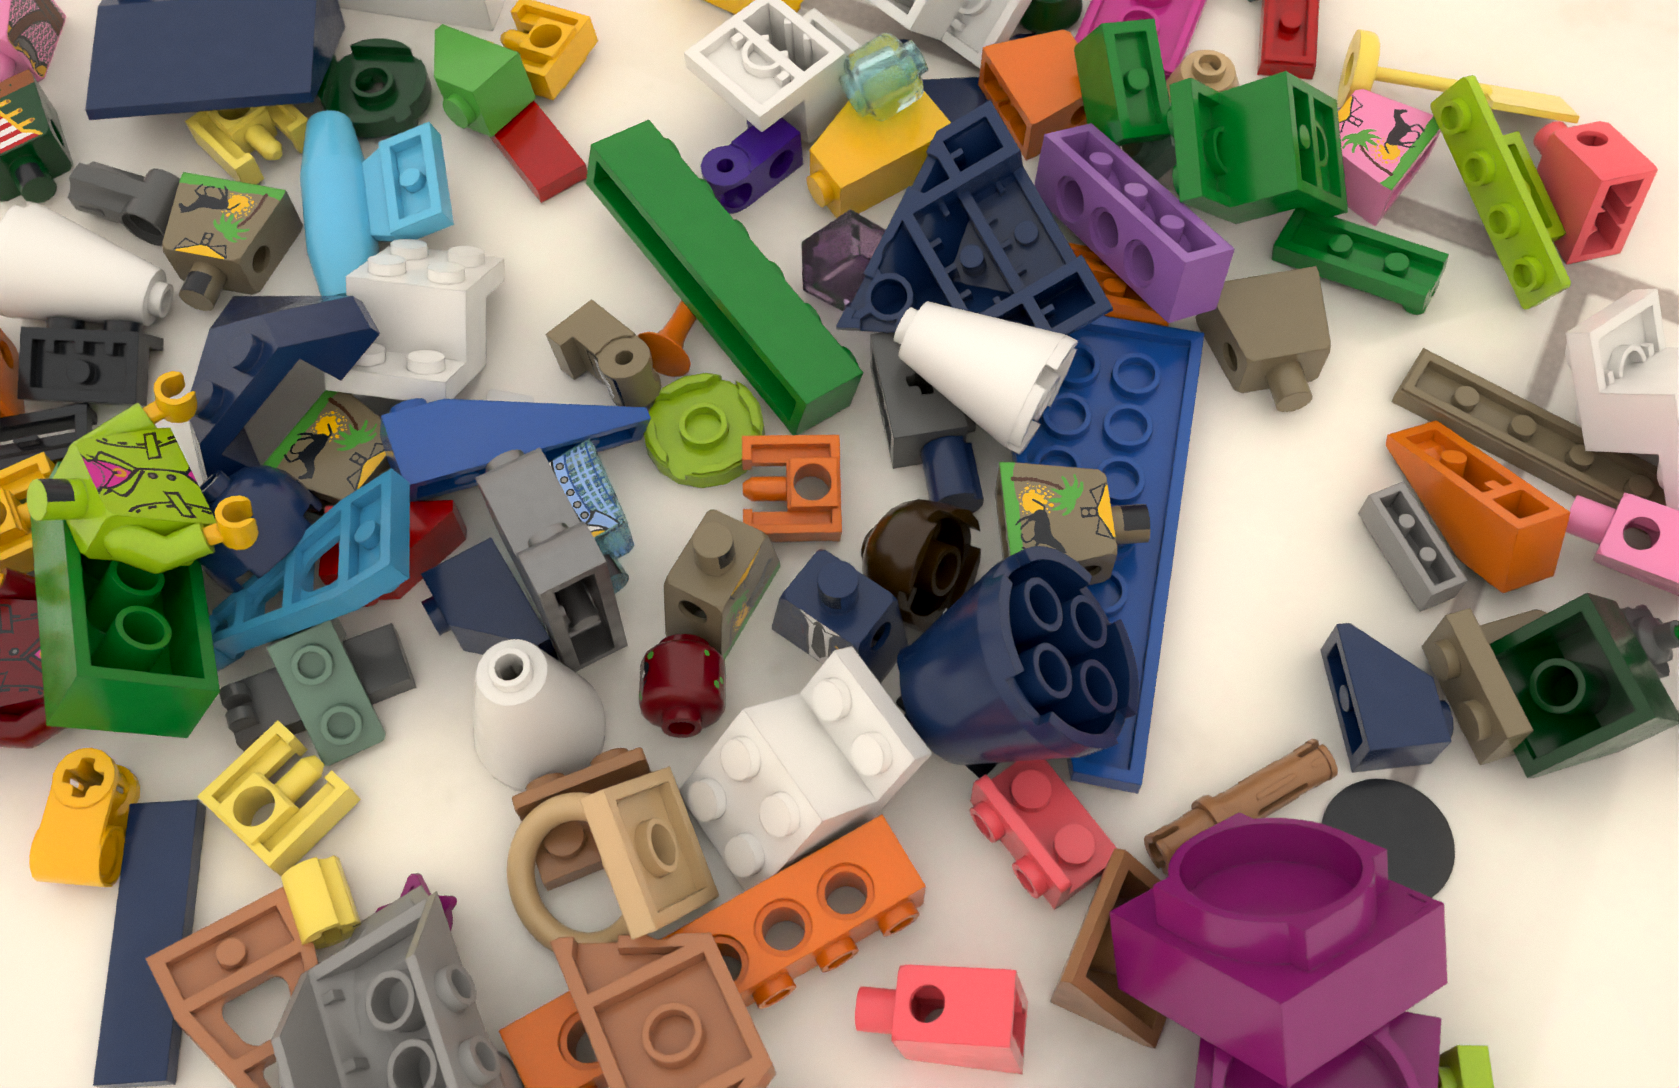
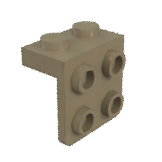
M1471 608L1450 613L1444 616L1421 646L1479 765L1515 755L1513 750L1534 731L1489 644L1547 614L1542 610L1527 611L1483 625H1479Z

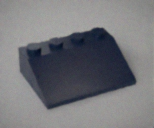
M102 0L97 9L85 107L89 120L314 102L345 29L338 0Z

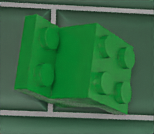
M1287 71L1222 92H1218L1193 78L1169 84L1171 107L1167 112V123L1169 131L1174 138L1176 165L1173 168L1172 179L1181 203L1234 224L1300 207L1325 218L1348 213L1336 99Z

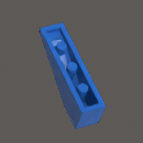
M416 398L398 403L389 410V413L381 415L380 438L390 468L410 482V502H416L478 486L475 477L486 473V466L492 459L510 450H521L526 454L540 448L550 463L566 454V457L570 456L571 450L574 453L577 452L578 446L580 450L585 448V442L587 446H591L588 448V451L596 453L642 439L651 418L647 407L441 399L427 403L425 399ZM586 450L581 452L582 456L587 454Z

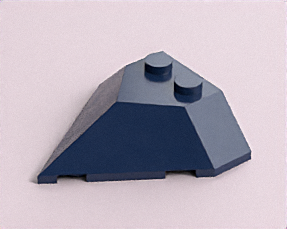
M989 100L936 132L926 151L927 158L912 187L908 186L863 273L865 278L850 307L846 306L836 325V329L895 333L903 315L910 307L919 310L925 302L929 301L1069 336L1113 311V307L1082 255L1076 257L1024 169L1019 147L993 103Z
M233 296L209 329L191 392H196L197 410L194 417L188 422L203 482L218 470H222L229 477L244 467L261 466L244 426L299 359L342 381L380 335L378 328L361 300L354 296Z

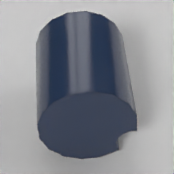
M945 436L924 445L920 456L929 500L949 503L970 510L972 513L979 510L984 503L972 443H964L963 436Z

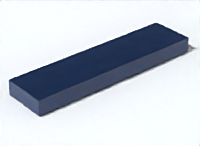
M198 799L134 803L129 806L93 1086L133 1088L176 1085L182 1029L176 1022L145 958L182 940L193 932L206 806Z

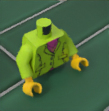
M177 371L164 373L157 378L153 389L155 401L145 407H142L138 402L74 441L69 446L52 479L32 480L27 490V507L31 517L36 521L66 520L81 554L89 559L120 561L153 574L164 573L179 566H189L194 560L214 553V545L221 542L230 549L245 550L255 543L259 533L256 519L251 518L253 511L251 502L247 497L239 495L223 499L215 509L214 518L171 428H157L155 425L163 419L171 423H184L193 418L196 413L197 398L195 391L187 393L182 398L170 399L181 393L185 388L184 375Z

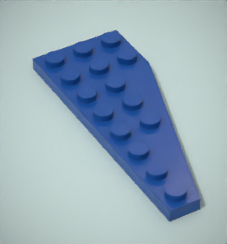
M1102 316L1069 336L1078 340V344L1075 346L1077 350L1051 407L1047 406L1039 420L1035 421L1041 425L1026 449L1020 455L1011 451L1012 460L1017 463L1099 469L1105 473L1107 478L1111 506L1146 504L1150 516L1149 542L1118 544L1117 557L1111 577L1104 582L1087 586L1102 607L1110 624L1121 619L1127 631L1138 670V711L1136 715L1125 719L1124 726L1117 737L1118 744L1088 756L1067 758L1071 781L1138 794L1142 786L1205 334L1203 332Z

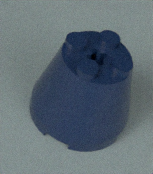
M1044 546L1025 548L1001 560L911 645L899 651L897 666L900 671L901 696L906 710L904 716L926 746L936 755L953 764L971 765L1084 757L1118 744L1117 737L1124 726L1125 719L1136 715L1138 711L1139 678L1136 660L1122 620L1120 619L1110 624L1102 607L1087 588L1090 585L1092 575L1077 561L1056 549Z

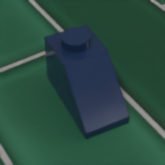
M491 537L421 574L432 594L431 597L423 600L421 603L439 636L452 630L463 651L484 655L488 649L499 642L511 639L524 640L534 644L560 662L547 632Z
M1351 623L1336 624L1320 651L1352 773L1431 764L1452 742L1451 738L1454 729L1452 712L1448 703L1443 699H1439L1434 678Z

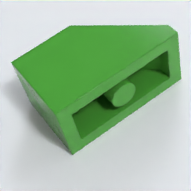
M443 24L435 30L434 79L444 99L442 102L443 109L457 126L470 128L493 137L536 98L519 52Z

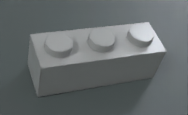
M1400 482L1368 495L1358 514L1418 610L1421 612L1455 598L1468 580L1405 483Z

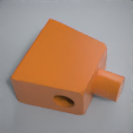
M1058 30L992 44L982 49L978 85L987 100H991L1025 160L1034 158L1041 153L1044 134L1087 124L1074 54V47L1078 43L1071 32Z

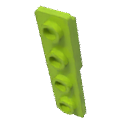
M1476 76L1462 77L1432 101L1430 108L1521 307L1527 310L1540 305L1570 287V278L1553 244L1554 241L1566 235V232L1519 131L1503 135Z

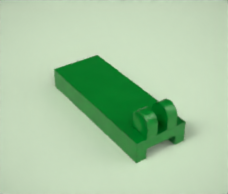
M1302 207L1293 211L1273 244L1272 251L1273 261L1296 269L1316 266L1320 277L1402 304L1407 312L1414 315L1423 314L1428 307L1431 297L1434 296L1439 286L1449 256L1447 253L1334 216L1325 218Z

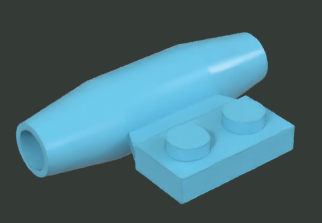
M326 110L313 114L307 120L300 170V187L307 255L321 296H346V276L367 262L369 257L379 253L378 241L392 242L398 239H419L454 225L441 135L430 122L378 142L379 148L365 160L352 121L348 116L338 111Z

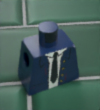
M823 549L816 551L779 598L772 623L773 631L822 664H824L834 650L852 646L880 684L897 663L899 651L908 646L898 600L894 595L857 571L850 563L840 560ZM872 639L877 641L873 647H871Z

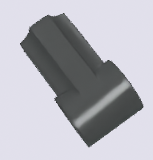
M94 161L87 165L79 163L69 176L70 192L68 199L76 210L122 223L127 230L143 241L162 246L180 181L179 177L156 168L149 170L146 176H141Z

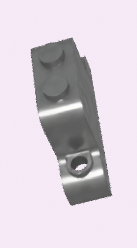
M537 448L526 454L521 450H510L496 456L487 464L486 473L475 477L497 531L529 591L564 665L577 672L628 646L607 562L586 523L579 521L542 450Z

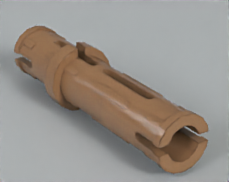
M1310 739L1293 750V752L1241 780L1223 793L1221 792L1214 797L1204 795L1193 801L1191 804L1192 810L1170 824L1164 825L1158 830L1145 835V848L1158 869L1162 868L1163 874L1168 875L1171 857L1187 840L1238 812L1254 819L1266 818L1314 787L1316 788L1326 781L1335 778L1338 774L1336 761L1324 744L1319 746L1317 739Z

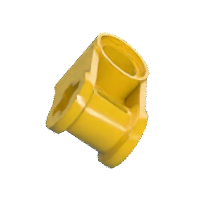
M92 747L77 749L67 754L58 763L52 776V785L42 821L31 844L29 868L32 877L36 881L95 887H111L117 882L121 874L130 804L138 803L140 798V784L137 777L129 769L117 765L104 751ZM70 779L79 783L78 788L71 785ZM117 786L123 789V794L116 790Z

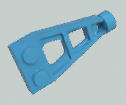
M391 468L346 496L305 531L297 545L260 579L253 575L241 585L244 589L237 593L233 592L214 608L209 616L217 671L242 658L245 651L356 611L381 595L394 591L401 583L408 580L410 562V482ZM339 542L338 579L327 586L313 591L315 562ZM283 589L282 607L265 613L266 603Z

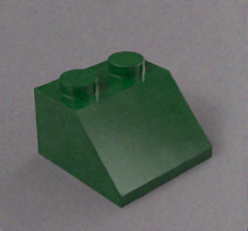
M1585 593L1489 644L1534 730L1513 750L1527 778H1536L1620 752L1679 724V713L1618 603L1614 600Z

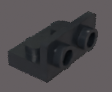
M57 317L46 318V328L21 327L17 399L129 406L139 402L141 406H147L149 350L163 351L164 339L143 333L142 323L122 320H105L104 330H86L85 321Z

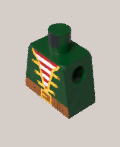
M27 69L0 82V201L8 202L22 195L26 201L34 203L46 202L57 191L54 178L70 171L73 161L57 112L31 71Z

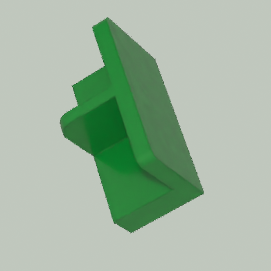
M1155 19L1100 24L1074 47L1087 124L1092 123L1118 147L1124 144L1158 141L1170 137L1167 112L1171 106Z

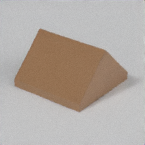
M1114 848L1099 880L1050 1002L1143 1046L1156 1048L1167 1017L1118 988L1109 912L1152 889L1153 885L1161 880L1128 851Z

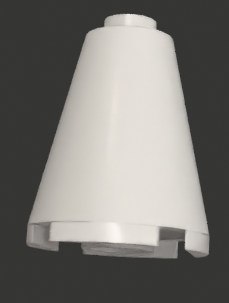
M24 201L27 207L14 205L8 209L0 221L1 316L34 320H46L48 317L83 320L85 323L105 324V320H122L150 326L157 317L164 318L169 312L174 290L173 285L167 283L166 273L163 269L39 203Z
M929 301L925 302L919 310L910 307L903 315L894 335V341L901 344L899 358L1001 445L1018 455L1026 449L1041 425L1035 421L1039 420L1047 406L1051 407L1068 373L1077 350L1075 346L1078 344V340L1065 334Z
M511 639L502 641L484 653L476 669L473 736L477 755L494 779L514 791L524 792L526 791V786L536 778L551 773H562L566 776L589 767L592 759L602 753L606 723L604 707L598 693L586 679L534 644L524 640Z

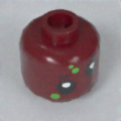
M675 634L662 639L659 644L645 653L640 664L639 706L642 716L652 725L660 727L666 735L676 738L693 737L699 734L703 728L716 723L726 708V667L724 657L714 647L710 646L705 639L697 635Z

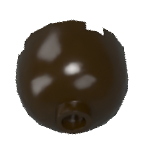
M916 499L892 508L865 536L861 548L862 573L894 595L898 600L905 626L925 632L943 614L946 608L948 610L974 585L981 559V549L971 546L970 528L980 531L978 520L970 510L949 503Z

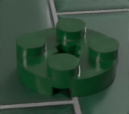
M374 38L361 40L350 45L352 53L344 56L340 61H337L336 56L333 55L317 93L325 111H338L348 116L352 121L357 137L395 136L418 126L417 118L426 110L430 102L432 89L424 63L421 58L419 60L413 56L410 47L396 40ZM375 83H383L384 88L377 92H364L372 90Z

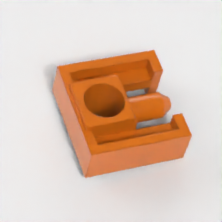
M839 435L742 436L743 470H752V467L786 466V476H757L743 482V496L752 502L787 501V512H752V509H743V523L764 532L769 536L771 542L840 541L842 535ZM805 477H816L827 485L829 492L821 499L807 500L796 492L794 486Z

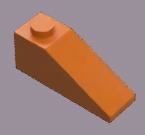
M1437 420L1387 435L1386 447L1456 557L1501 593H1506L1554 576L1570 511Z

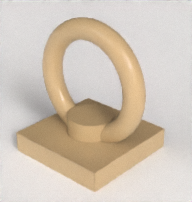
M670 766L605 788L593 794L571 792L551 797L535 807L524 818L516 830L509 848L507 883L515 911L528 932L552 952L554 951L550 942L559 937H574L577 943L618 942V935H630L633 940L655 932L719 897ZM579 820L588 822L600 853L604 870L610 880L622 915L614 924L601 931L580 932L560 923L545 907L536 886L535 861L538 849L545 836L553 828L568 821Z

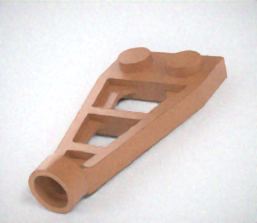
M284 887L145 958L180 1028L235 1088H271L264 1078V1069L276 1063L277 1060L271 1039L260 1046H255L244 1042L224 1021V1005L273 977L283 979L288 984L290 995H292L301 974L319 964L313 942L304 945L301 943Z

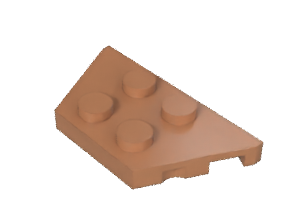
M680 933L667 939H654L646 934L633 940L630 935H618V942L577 943L574 937H559L550 942L609 1088H766L777 1074L711 933Z

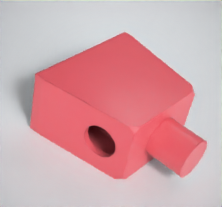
M1555 121L1545 125L1537 132L1533 143L1542 155L1537 172L1566 232V235L1554 241L1561 257L1566 264H1572L1620 254L1656 176L1657 167L1608 122L1598 121L1567 127L1564 122Z
M905 964L899 967L896 989L865 986L859 988L855 1007L856 1030L860 1032L891 1034L892 1043L904 1058L909 1060L1023 1074L1028 999L1016 970ZM937 1009H944L936 1020L925 1023L927 1016Z

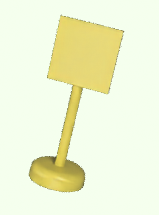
M1358 29L1353 35L1344 60L1337 103L1338 107L1341 108L1355 90L1365 89L1371 92L1374 80L1445 92L1458 80L1378 67L1380 57V40L1378 35L1372 31ZM1479 83L1491 109L1576 124L1580 118L1560 96Z

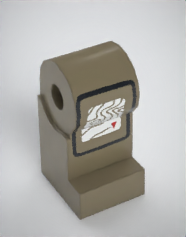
M592 299L545 334L560 369L573 380H576L588 371L607 387L611 399L617 406L644 407L653 402L659 395L661 379L653 368L649 347L633 331Z

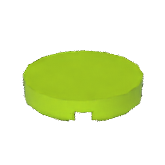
M711 373L683 376L663 387L655 398L653 406L649 409L651 420L644 432L648 456L659 472L678 484L698 488L724 485L745 474L748 470H743L742 436L765 435L761 406L751 391L736 380L735 385L730 381L722 380L721 375Z

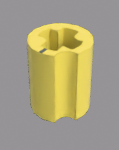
M335 855L325 859L314 857L292 866L282 875V885L285 889L302 945L313 942L316 950L330 947L350 938L355 928L361 925L340 859Z

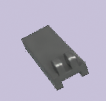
M392 623L343 641L372 704L417 688L401 639ZM276 667L221 687L219 696L222 705L228 711L225 714L228 728L234 733L236 743L243 751L247 750L277 720L293 735L306 731Z

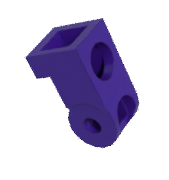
M781 117L763 132L746 119L748 128L746 131L731 141L730 145L716 147L703 157L700 166L702 178L710 185L715 198L729 214L738 213L746 209L804 165L801 132Z

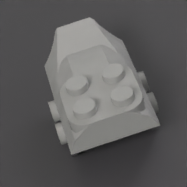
M422 885L418 886L363 920L361 925L355 928L349 942L342 950L301 974L271 1039L279 1068L278 1077L281 1088H523L511 1059L502 1052L496 1051L488 1038L475 1002V984L470 974L462 966L437 891L429 896Z

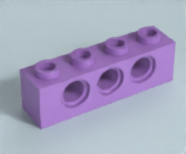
M1092 123L1044 134L1034 186L1047 208L1167 323L1216 309L1235 248L1186 205L1181 203L1178 198Z

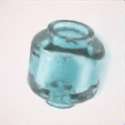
M882 33L848 54L843 63L845 74L839 77L841 87L857 114L861 118L869 114L876 121L882 122L922 97L924 85L920 75L928 71V66L922 53L912 40L902 44L891 33Z

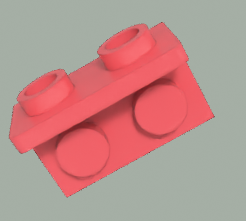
M1046 760L1017 761L993 779H990L985 774L973 783L970 800L973 807L969 810L973 821L991 843H995L1000 839L1016 860L1012 864L1013 871L1019 882L1032 897L1038 899L1043 895L1055 910L1102 875L1116 846Z

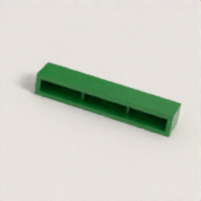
M649 119L591 144L586 176L587 186L791 434L799 435L849 407L864 373L859 368L855 356L848 348L841 346L822 324L817 311L810 304L804 303L787 283L779 266L764 256L750 239L745 226L739 220L733 219L719 203L710 185L704 179L698 178L681 158L676 145L670 139L664 138Z

